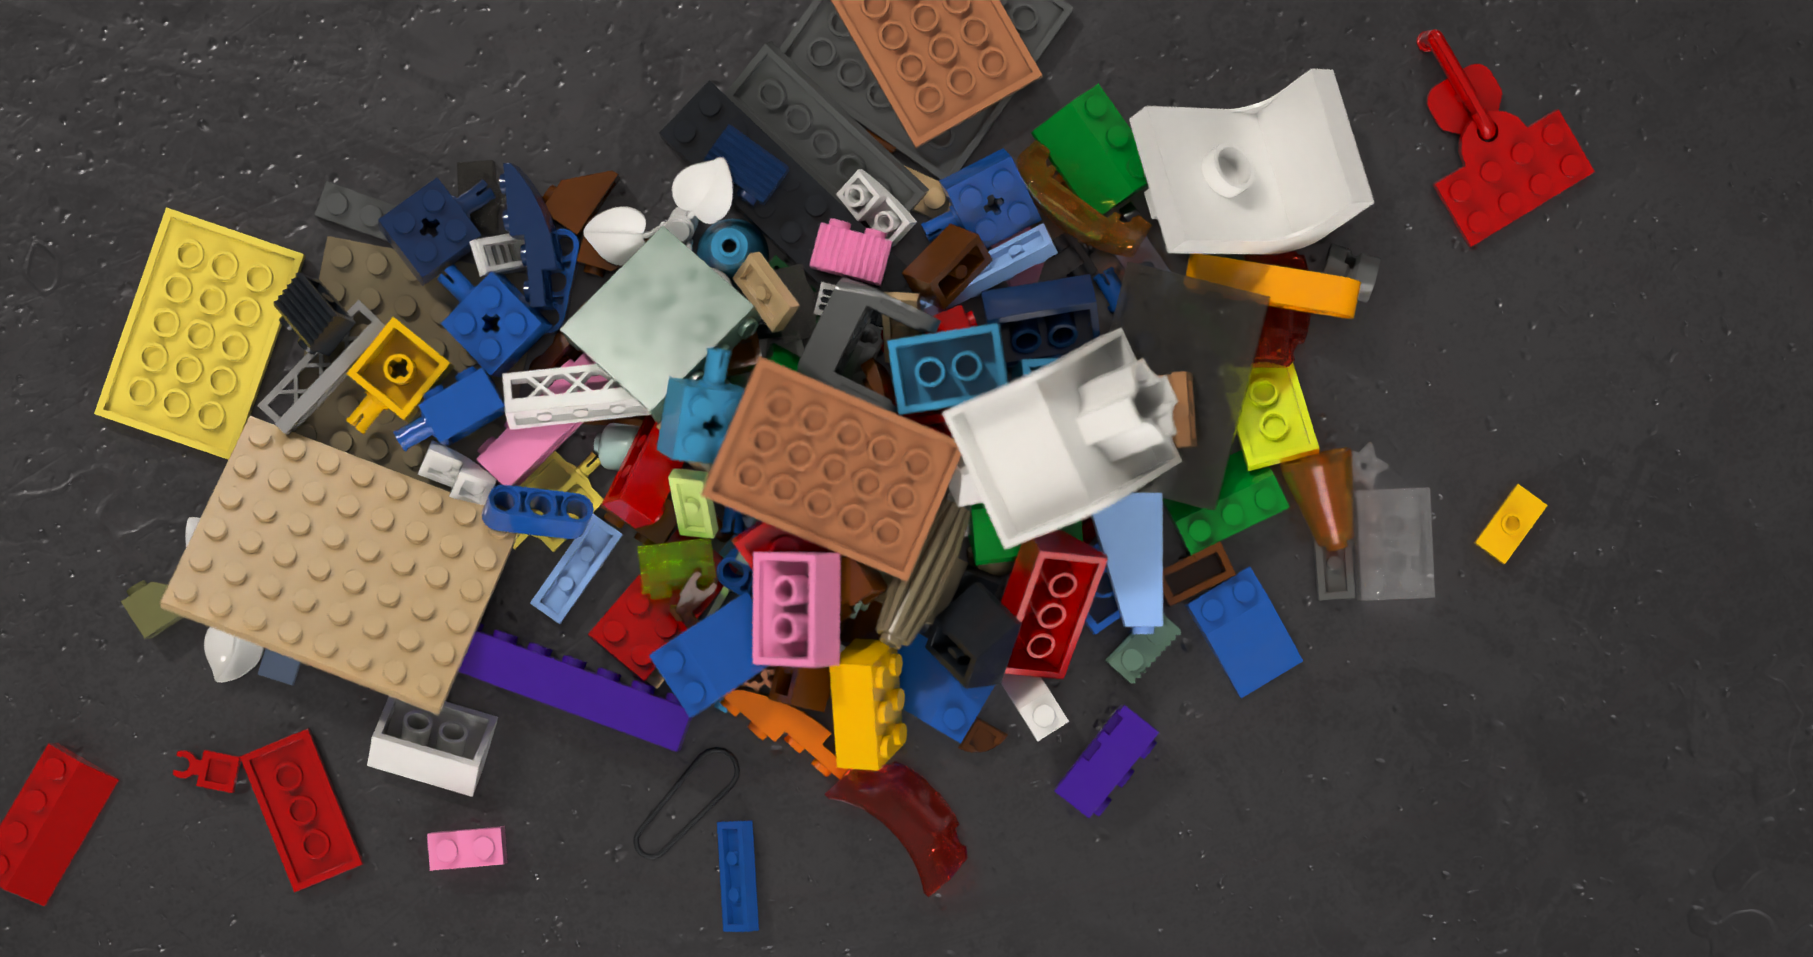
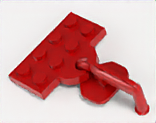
M1438 29L1427 30L1418 35V48L1424 52L1432 51L1447 76V79L1438 83L1429 91L1427 107L1440 129L1460 134L1458 153L1463 166L1432 185L1469 247H1472L1595 172L1559 109H1555L1531 125L1526 126L1519 117L1506 111H1499L1502 89L1489 68L1481 64H1471L1462 68L1444 35Z

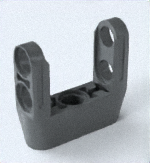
M843 277L834 288L798 363L797 372L896 414L898 407L894 406L890 399L842 376L873 310L921 333H936L941 320L875 288Z

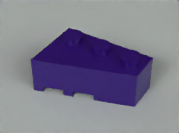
M1121 704L1053 791L1087 818H1090L1093 813L1099 817L1112 801L1108 795L1116 785L1122 788L1134 773L1131 767L1139 757L1145 759L1157 744V741L1154 739L1160 732L1127 706Z

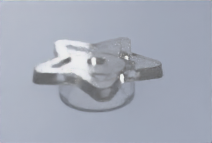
M1368 443L1360 452L1347 450L1343 452V456L1348 464V469L1343 478L1344 482L1361 481L1369 490H1372L1376 474L1388 468L1387 463L1376 458L1374 445ZM1362 463L1367 464V468L1365 470L1361 469Z

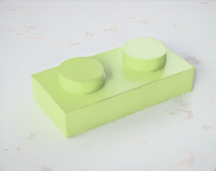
M673 468L668 477L679 535L714 539L719 530L713 500L700 494L708 477V472Z

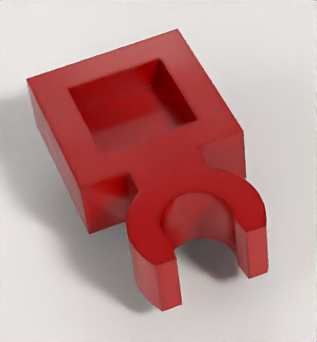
M204 750L201 760L191 751H177L176 756L188 759L189 768L186 771L173 770L174 776L188 778L198 775L196 786L229 793L235 792L241 764L240 756Z

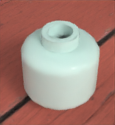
M610 423L604 428L602 433L596 435L594 453L599 456L600 463L604 468L619 470L640 428L639 426Z

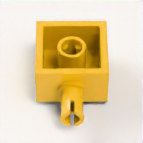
M392 317L347 372L348 376L366 389L364 393L367 395L353 413L346 418V421L362 434H365L366 430L383 409H390L401 419L409 423L420 409L418 404L425 401L423 395L439 386L455 366L399 320ZM397 362L401 365L408 362L406 366L408 374L406 377L399 375L396 379L394 378L397 371L393 367Z

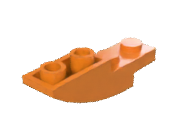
M740 686L719 702L735 717L740 712L751 721L747 727L762 741L768 736L776 742L786 732L788 735L784 740L799 754L805 749L815 757L811 764L825 777L833 773L840 779L848 770V768H837L836 755L823 745L824 741L832 733L815 718L798 707L770 700L767 693L761 691L755 693L754 689L741 688Z

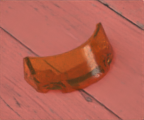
M1034 141L1019 154L1016 160V167L1035 206L1050 221L1069 235L1094 248L1118 256L1134 257L1153 226L1139 215L1133 217L1130 222H1121L1119 219L1122 215L1117 212L1106 218L1052 178L1057 169L1052 164L1047 167L1046 159L1050 154V150L1039 141Z

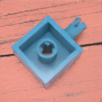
M707 347L703 379L691 380L669 377L657 444L658 451L674 460L714 463L745 390L739 385L725 383L731 351L722 348L715 350L714 347Z

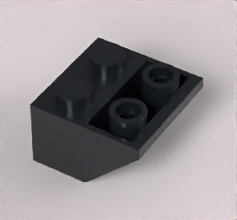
M981 582L974 583L935 617L925 648L966 689L999 685L1004 677L1022 622Z

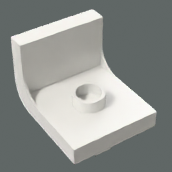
M1310 69L1271 98L1246 107L1213 109L1146 106L1129 119L1149 189L1144 192L1151 218L1159 220L1168 253H1286L1304 248L1321 240L1374 203L1333 70Z
M1122 327L1095 338L1030 374L943 412L1004 549L1092 515L1118 502L1182 462L1172 439V436L1177 434L1172 417L1173 408L1178 403L1175 393L1166 375L1163 377L1155 375L1148 368L1144 358L1136 360Z

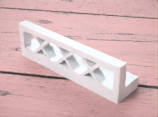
M597 364L503 374L505 414L510 430L651 415L649 411ZM601 375L609 381L601 390H591L584 384L591 376ZM565 379L572 384L564 394H554L547 388L554 380ZM528 383L535 388L527 398L513 399V384Z

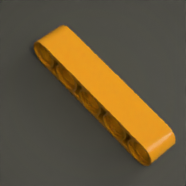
M1190 253L1183 290L1205 296L1354 319L1361 282L1348 277Z

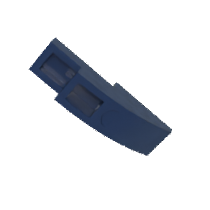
M503 163L504 173L500 174L499 179L502 195H506L507 210L503 211V224L510 237L525 240V244H522L520 247L521 261L523 266H527L528 281H524L523 286L525 300L527 303H530V307L539 311L554 309L551 273L565 271L558 233L542 196L529 177L520 167L512 163Z

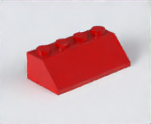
M1056 529L1022 542L1001 603L1022 622L1005 674L1064 679L1108 560L1106 554L1072 535Z
M48 743L0 825V887L39 905L46 906L120 779L58 743Z

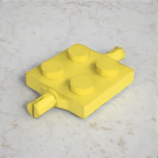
M555 450L520 485V487L585 495L593 504V513L604 500L593 489L588 478L601 464L599 458H597L588 467L597 457L593 452L577 467L568 463ZM531 509L534 513L538 515H544L541 511L537 509ZM568 513L571 518L579 519L575 514ZM520 534L515 541L513 549L516 550L529 534ZM532 535L541 539L552 552H555L567 540L564 538Z

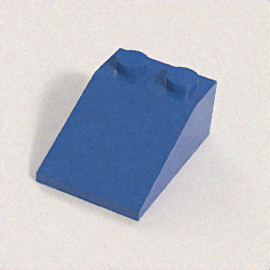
M1250 566L1184 604L1240 698L1303 662L1271 600Z
M749 591L649 655L690 718L701 713L770 666L753 664V597Z
M918 633L910 645H901L900 649H897L898 654L902 656V671L899 675L900 689H903L905 694L903 709L961 744L995 685L966 689L925 648L928 638Z

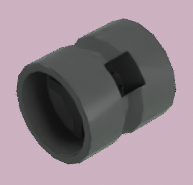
M1331 243L1321 273L1348 277L1360 281L1358 301L1367 303L1376 281L1381 258L1363 252L1354 256L1351 249Z

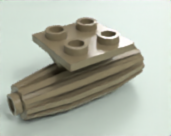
M942 499L908 581L888 573L885 574L883 579L888 585L887 591L875 599V601L883 604L876 628L877 632L881 634L880 641L895 649H900L901 645H910L924 624L932 626L935 617L950 605L968 565V562L958 558L971 514L965 507H958L956 502Z

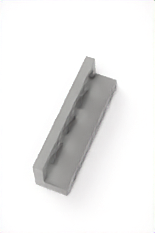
M359 299L347 311L348 315L353 319L360 311L371 323L359 336H350V331L341 341L345 342V351L333 363H325L324 354L316 352L315 355L307 353L257 405L286 435L295 432L348 377L347 372L386 326ZM319 354V363H311ZM305 368H319V378L308 389H299V374ZM294 381V390H285ZM294 394V404L281 417L270 407L279 395Z

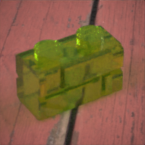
M711 538L637 547L642 594L650 593L651 599L672 597V591L681 590L691 572L698 566L702 568V574L697 579L699 584L707 585L714 577L716 578Z

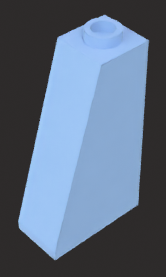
M1131 493L1118 502L1092 514L1091 519L1101 552L1108 557L1106 569L1123 627H1132V634H1154V627L1163 626L1162 493Z

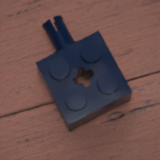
M437 177L378 219L379 230L422 286L471 252L470 241L482 237L481 233L471 222L470 215L496 198L491 188H487L488 184L483 179L456 198L455 196L452 197ZM426 226L429 228L436 227V236L432 237L430 234L423 236V228Z

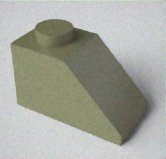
M142 580L126 591L129 596L121 601L145 639L153 638L184 618V616L161 608L160 601L168 584L159 582L147 584L145 580Z

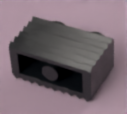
M298 272L295 274L296 278L291 279V283L287 285V289L282 290V295L278 296V300L273 302L275 308L282 315L279 321L288 330L300 336L297 343L305 351L313 355L319 352L330 356L356 321L348 315L345 308L337 302V299L334 298L320 280Z

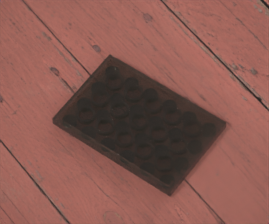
M1127 262L1110 332L1122 327L1136 360L1144 358L1148 368L1155 375H1169L1172 372L1185 371L1192 373L1197 435L1196 447L1177 448L1182 459L1181 463L1136 491L1162 493V498L1216 511L1271 297Z

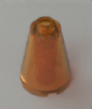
M1343 447L1320 451L1313 456L1281 463V473L1317 545L1326 546L1328 552L1348 547L1347 541L1354 538L1353 454L1351 448Z

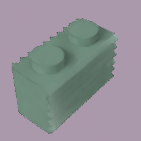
M1163 614V626L1154 627V634H1132L1131 632L1106 658L1105 662L1127 683H1136V678H1141V673L1146 672V667H1151V662H1156V657L1161 656V651H1166V646H1171V641L1176 640V635H1181V630Z

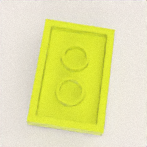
M1289 349L1220 367L1219 376L1248 471L1319 453L1320 448Z

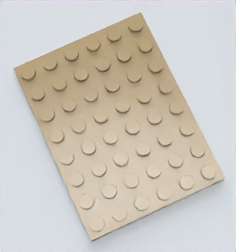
M249 416L160 601V605L165 610L439 715L519 533L496 531L486 526L481 515L484 505L449 497L451 492L300 434L291 432L289 435H286L276 425Z

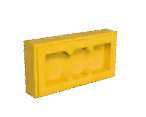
M1516 484L1474 543L1499 562L1505 564L1548 505L1521 485Z

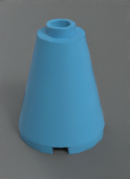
M725 219L711 225L701 236L696 255L708 266L724 272L732 282L733 288L737 291H741V289L733 280V276L749 253L761 252L767 262L769 261L768 245L763 234L751 223L740 219ZM729 245H737L736 250L732 253L724 251Z

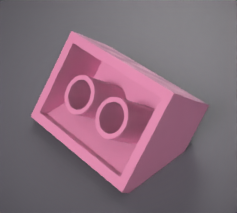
M753 552V664L798 667L840 665V553Z

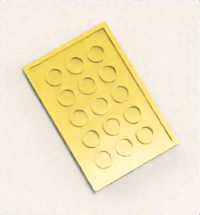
M166 207L94 414L229 460L251 415L282 326L279 321L282 315L275 308L273 302L278 300L279 295H282V290L287 289L291 279L296 278L295 274L301 271L306 255Z

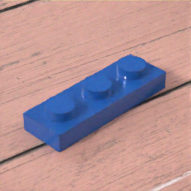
M753 820L717 822L723 932L759 931Z

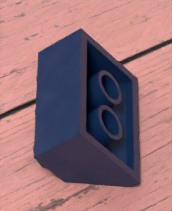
M1090 274L981 291L985 324L998 323L1001 328L1007 373L1011 372L1023 359L1061 358L1100 336L1097 301Z

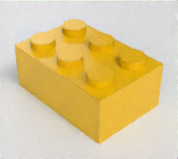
M855 638L840 653V665L830 666L837 768L879 771L906 742L907 727L905 723H902L905 694L904 690L900 689L899 675L902 671V656L898 654L897 649L882 643L880 640Z

